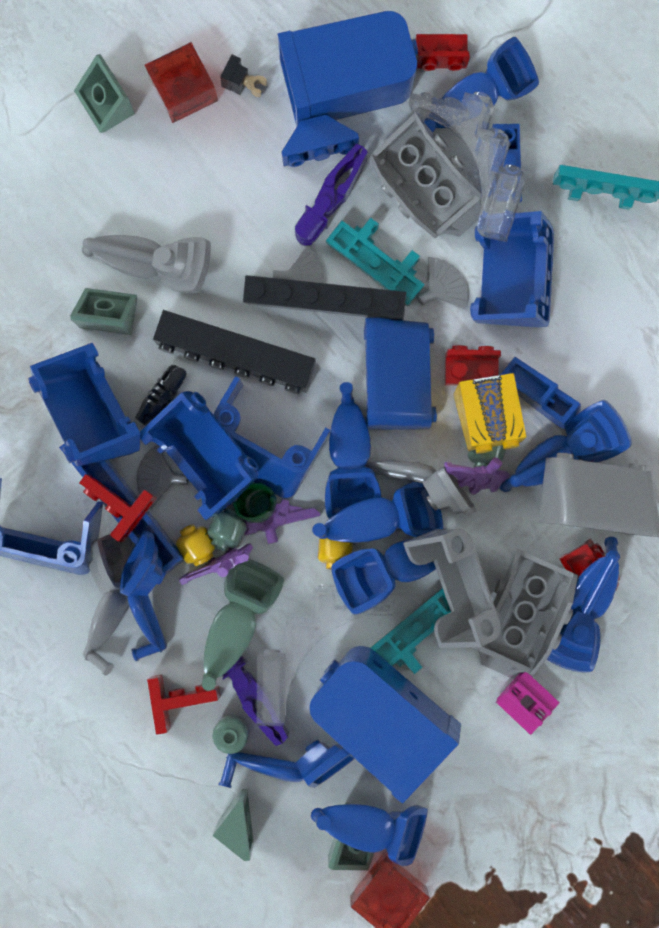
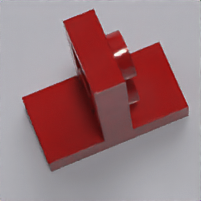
M85 474L79 484L85 487L83 493L96 502L98 499H101L107 504L105 509L116 518H119L121 515L123 516L110 534L118 542H124L157 499L151 492L143 490L131 506L91 475Z
M162 674L151 676L147 679L156 735L167 733L171 729L168 710L218 701L221 697L219 686H216L211 691L203 689L202 684L195 686L196 690L185 692V688L173 689L168 691L169 695L166 696Z

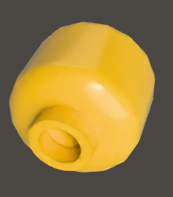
M191 524L179 531L181 536L176 540V546L186 563H193L195 566H198L214 556L212 553L215 550V545L211 544L212 539L209 537L206 527H195L194 524Z
M319 538L317 558L320 562L326 564V569L332 570L333 563L353 553L354 543Z

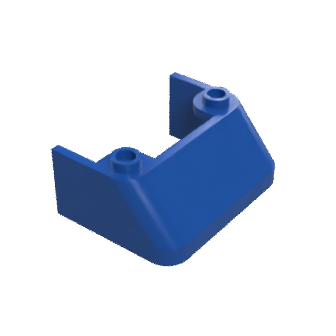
M235 376L213 415L246 456L251 457L257 463L259 476L254 483H264L280 498H291L299 490L330 436V429L325 427L312 451L304 446L294 445L286 451L282 459L235 433L240 424L241 417L239 411L232 404L243 387L241 379Z
M0 478V496H1L2 478ZM98 501L84 519L81 542L73 540L63 542L0 526V556L77 575L89 573V564L93 561L91 543L99 539L103 502Z

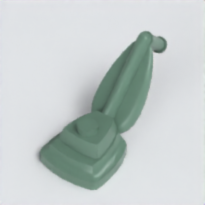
M249 559L231 568L225 577L224 594L229 600V604L218 611L209 629L204 652L203 668L205 674L202 680L203 689L207 691L213 690L216 686V679L223 676L239 660L254 635L256 629L255 614L265 613L277 600L283 587L284 578L269 567Z

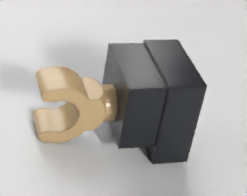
M231 54L220 76L221 87L240 95L244 86H246L255 97H261V90L255 88V85L262 84L267 86V79L260 75L249 76L248 68L241 65V58Z

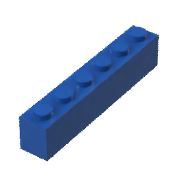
M63 444V445H61V446L59 447V448L62 450V452H63V447H66L65 444ZM109 460L82 466H76L72 462V465L82 477L85 474L93 476L131 506L137 500V495ZM147 511L129 537L136 544L144 530L153 533L154 542L158 547V557L162 560V568L166 569V574H168L183 562L184 558L156 519ZM122 515L119 518L113 516L118 523L123 518Z

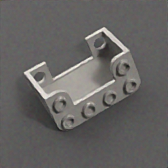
M436 529L404 542L405 550L412 563L424 565L434 561L451 610L450 613L440 617L435 623L434 632L439 648L483 647L497 639L501 631L500 620L470 535L462 529Z

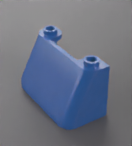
M542 211L479 216L478 226L475 227V239L484 248L481 297H476L474 303H471L470 314L473 321L480 324L548 327L550 322L554 230L552 224Z
M365 318L366 408H368L366 424L368 431L430 429L432 422H436L437 419L436 406H432L430 344L434 343V328H429L427 322Z
M93 342L31 365L32 376L28 378L33 392H39L66 446L63 447V452L69 463L74 462L76 466L129 456L140 451L141 433L135 422L131 423L128 416L125 417L105 379L103 367H100L98 361H96L99 353Z
M181 392L140 431L142 442L145 445L154 442L160 446L157 449L160 454L167 452L199 492L194 497L197 501L202 499V506L197 510L205 520L223 512L259 476L257 463L251 457L246 456L206 406V400L198 392Z

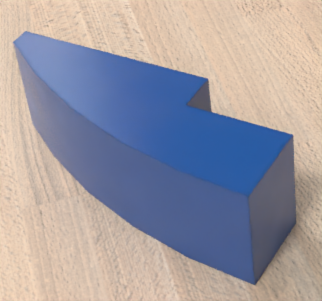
M514 357L500 374L514 373L518 396L564 431L571 420L581 411V403L558 388V384L517 357Z

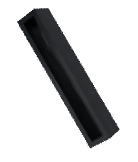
M245 275L243 303L255 306L349 316L404 320L407 293L404 291Z
M167 310L162 311L153 337L154 342L159 345L158 349L163 352L174 354V351L184 353L183 357L194 362H199V359L209 361V366L219 370H224L225 367L234 369V374L249 378L252 375L260 378L259 382L269 386H274L277 383L285 386L284 390L294 394H300V391L307 392L316 365V358Z

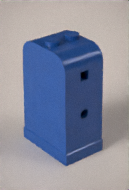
M384 11L297 31L289 30L277 33L279 60L296 127L302 120L322 115H328L335 120L399 105L407 101L412 93L417 69L416 56L418 55L416 40L410 37L406 20L397 12Z
M357 646L350 649L339 662L334 659L326 668L325 673L319 680L321 684L311 699L310 714L324 731L392 792V795L403 804L459 745L461 723L452 715L447 714L373 649L366 646Z

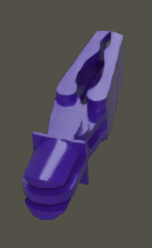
M356 144L324 179L314 206L312 208L307 205L305 206V212L295 225V236L301 245H312L325 228L328 229L327 218L348 199L367 162L368 151L363 146ZM353 168L349 178L345 181V183L340 184L338 188L335 189L337 181L346 172Z
M241 655L231 669L223 675L222 679L230 677L233 688L241 701L242 708L275 746L283 744L288 738L289 732L266 688L243 667L248 661ZM255 700L264 704L272 718L273 724L265 720L255 707Z

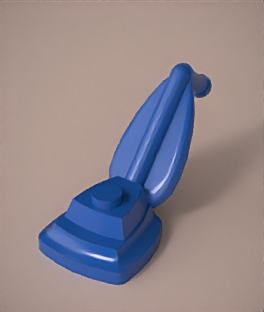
M512 37L506 40L493 51L487 62L485 73L476 72L466 76L443 95L432 109L430 116L424 120V123L432 133L436 128L441 129L462 125L484 115L494 107L498 96L508 101L516 100L527 95L539 85V79L531 58L518 38Z
M343 382L340 385L342 403L335 412L330 430V457L338 468L329 473L326 482L325 508L329 519L357 502L382 497L380 485L374 471L365 467L371 455L370 435L365 418L358 405L354 403V397L352 396L353 386L349 382Z
M600 400L590 405L571 420L566 428L567 436L554 435L534 447L520 462L515 474L502 482L499 487L500 490L509 492L512 488L520 487L521 485H542L546 458H557V453L573 454L574 460L582 459L583 461L594 463L608 460L623 453L632 445L624 420L607 400Z
M412 482L397 489L392 501L376 497L357 502L336 513L327 520L325 525L322 523L315 524L312 532L320 539L328 538L333 541L357 543L389 537L396 529L403 530L404 533L410 536L418 537L430 531L444 528L441 510L437 509L435 511L426 498L429 496V493L423 483Z
M144 530L121 572L120 593L127 596L131 612L139 628L151 643L137 649H132L135 661H139V659L157 652L161 653L167 648L165 637L148 596L156 584L160 585L162 583L166 569L162 568V560L158 557V547L154 542V535L147 530Z
M607 537L604 541L606 556L599 558L589 565L577 578L573 604L571 606V609H573L572 617L568 624H563L559 633L562 635L558 648L556 650L552 649L550 656L547 658L548 661L559 667L575 672L589 673L596 666L600 650V629L594 620L604 615L614 598L619 578L618 560L620 555L617 548L618 540L615 537Z
M408 539L391 545L384 555L374 548L353 552L333 563L331 569L335 586L344 604L351 613L362 614L380 604L393 592L396 587L395 580L408 583L421 579L435 571L434 561L424 565L412 563L403 544L411 540Z
M319 740L307 746L305 749L307 753L296 762L238 752L228 754L226 757L227 760L222 778L218 785L227 788L232 787L231 782L236 764L239 763L263 775L287 782L305 781L309 787L315 788L335 775L355 758L340 744L329 747L323 742L320 743Z
M342 804L328 806L323 809L315 808L311 812V819L316 822L320 830H325L332 837L352 848L371 853L380 852L386 848L388 857L393 863L408 866L413 863L416 857L428 809L420 805H414L404 811L387 813L385 810L374 806Z

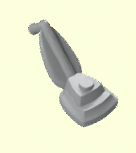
M107 235L94 239H84L82 253L87 257L94 255L106 265L124 274L144 279L159 275L161 283L174 291L198 293L204 284L208 272L211 243L202 237L180 239L161 247L155 241L143 237Z
M406 461L367 462L365 467L372 469L375 474L423 483L429 493V496L426 498L435 511L437 509L451 508L454 513H464L466 516L476 512L474 504L464 489L459 487L454 475L446 472L445 467L436 470L427 464Z
M106 535L91 543L93 561L89 564V568L97 587L105 595L99 601L92 618L83 656L86 661H90L101 670L105 676L111 673L114 665L107 662L95 651L100 649L111 637L128 606L127 596L120 593L122 569L134 548L130 537H127L124 542H118L110 535Z

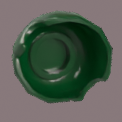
M252 483L238 497L237 501L233 502V506L237 515L247 522L262 523L273 515L277 498L269 486L264 483Z

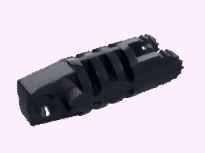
M171 365L167 368L143 400L135 417L136 420L146 426L170 404L174 396L179 392L178 389L182 385L183 380H185L187 374L185 369L176 365Z

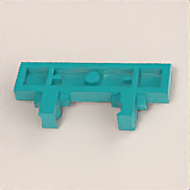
M559 165L553 177L552 185H558L561 189L570 190L568 200L579 201L583 192L589 194L606 193L620 199V209L629 210L633 207L634 201L653 203L659 199V181L566 165Z
M370 218L362 229L358 225L353 229L342 220L326 239V244L385 290L406 292V306L408 307L425 285L415 277L417 271L413 269L420 260V255L411 250L402 263L398 259L394 261L373 245L374 241L371 238L379 228V224L375 220Z
M443 588L370 648L391 666L395 663L399 667L406 664L416 674L423 667L412 655L417 651L415 646L434 632L435 623L440 617L451 612Z

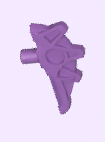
M496 457L487 466L474 468L455 465L451 462L444 463L446 472L458 479L459 487H470L469 492L472 495L477 494L483 489H490L491 492H496L502 482L510 477L507 471H497L502 466V462Z
M282 500L281 504H276L273 515L267 521L249 523L245 520L247 529L244 536L262 531L266 534L268 544L277 543L278 538L275 529H278V527L321 515L315 508L304 509L291 506L289 501Z
M249 543L240 549L229 548L220 557H213L204 566L184 574L179 578L181 585L213 572H217L220 577H226L231 568L249 560L253 546Z

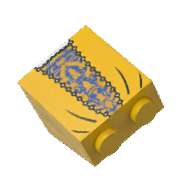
M514 373L459 382L453 396L468 451L476 450V454L492 451V447L503 445V449L519 447V443L526 438V432Z

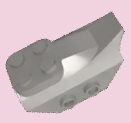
M415 112L369 156V159L378 178L383 183L381 185L383 191L390 198L394 196L400 204L398 206L400 212L409 219L411 217L414 222L434 238L441 234L459 237L479 220V216H482L480 201L484 196L463 171L465 168L463 162L456 155L452 157L446 150L448 147L446 141L441 135H434Z
M517 548L505 578L498 580L494 590L497 596L493 603L500 620V634L497 639L485 646L473 648L478 650L480 654L481 665L508 677L521 672L534 675L550 656L552 649L556 650L562 638V635L559 633L563 624H568L572 617L573 609H571V606L573 604L578 575Z

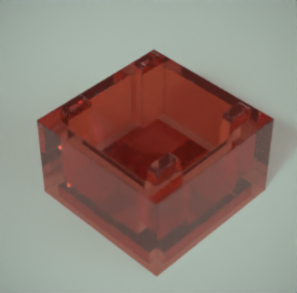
M192 42L144 65L148 77L172 123L218 101L215 86Z
M383 852L350 895V905L354 911L375 928H408L429 901L430 895L423 883L401 865L393 863L388 855Z

